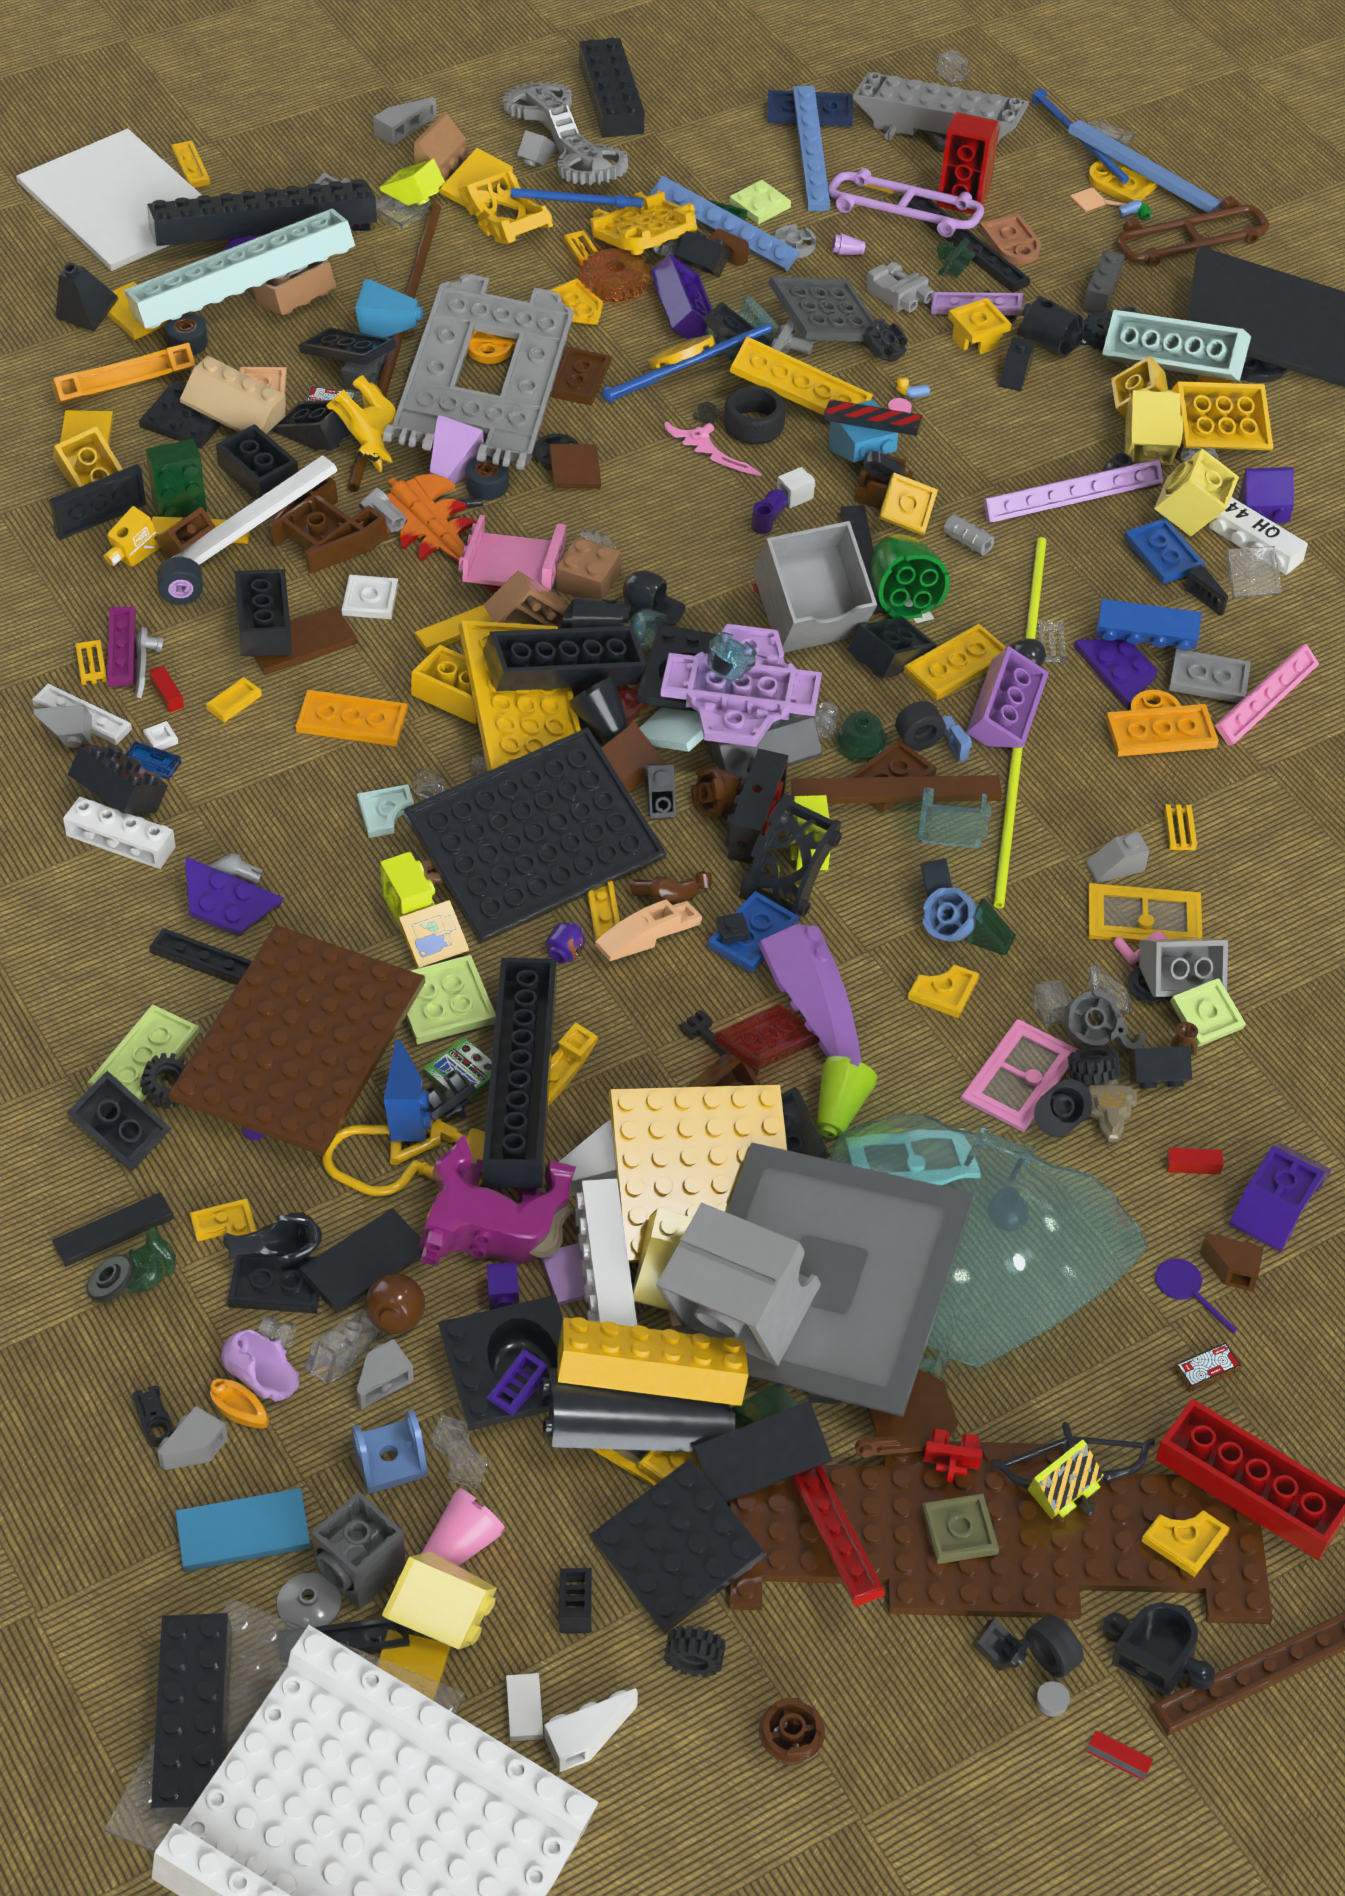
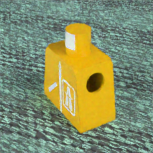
M132 506L108 532L107 537L112 548L103 557L111 566H115L121 560L128 566L134 567L157 551L160 546L154 539L157 535L151 518Z

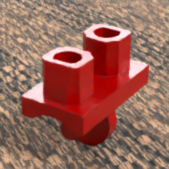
M934 1429L930 1441L926 1443L923 1462L936 1463L935 1471L947 1473L946 1482L953 1483L954 1474L966 1476L967 1468L979 1470L983 1450L979 1449V1438L977 1435L962 1434L960 1446L948 1444L950 1432Z

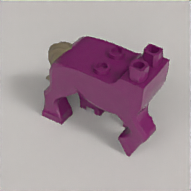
M461 1136L456 1144L436 1161L432 1172L440 1189V1194L435 1199L421 1236L419 1250H423L420 1260L422 1263L438 1266L441 1255L447 1256L454 1251L467 1252L476 1258H489L507 1263L516 1262L517 1264L531 1262L536 1257H549L558 1252L563 1239L562 1225L567 1217L575 1212L574 1209L566 1205L576 1169L575 1166L549 1160L545 1168V1180L549 1191L540 1195V1188L512 1187L520 1199V1204H517L509 1197L494 1190L477 1186L483 1169V1160L477 1159L476 1164L471 1163L473 1157L465 1136Z

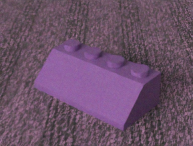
M1007 646L991 661L966 733L986 746L1022 748L1025 745L1049 672L1010 646Z

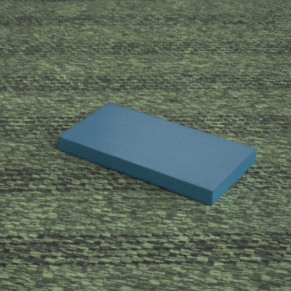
M301 1488L176 1510L184 1572L311 1549Z

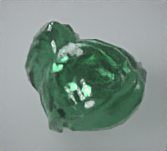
M152 1227L145 1233L147 1237L145 1245H142L136 1251L129 1250V1257L134 1261L136 1270L130 1285L125 1291L130 1293L149 1291L161 1283L164 1277L174 1272L176 1268V1254L171 1244L160 1235L158 1227Z

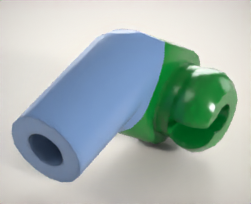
M1133 200L1118 207L1122 217L1134 213L1141 217V219L1146 220L1152 215L1149 205L1139 200Z

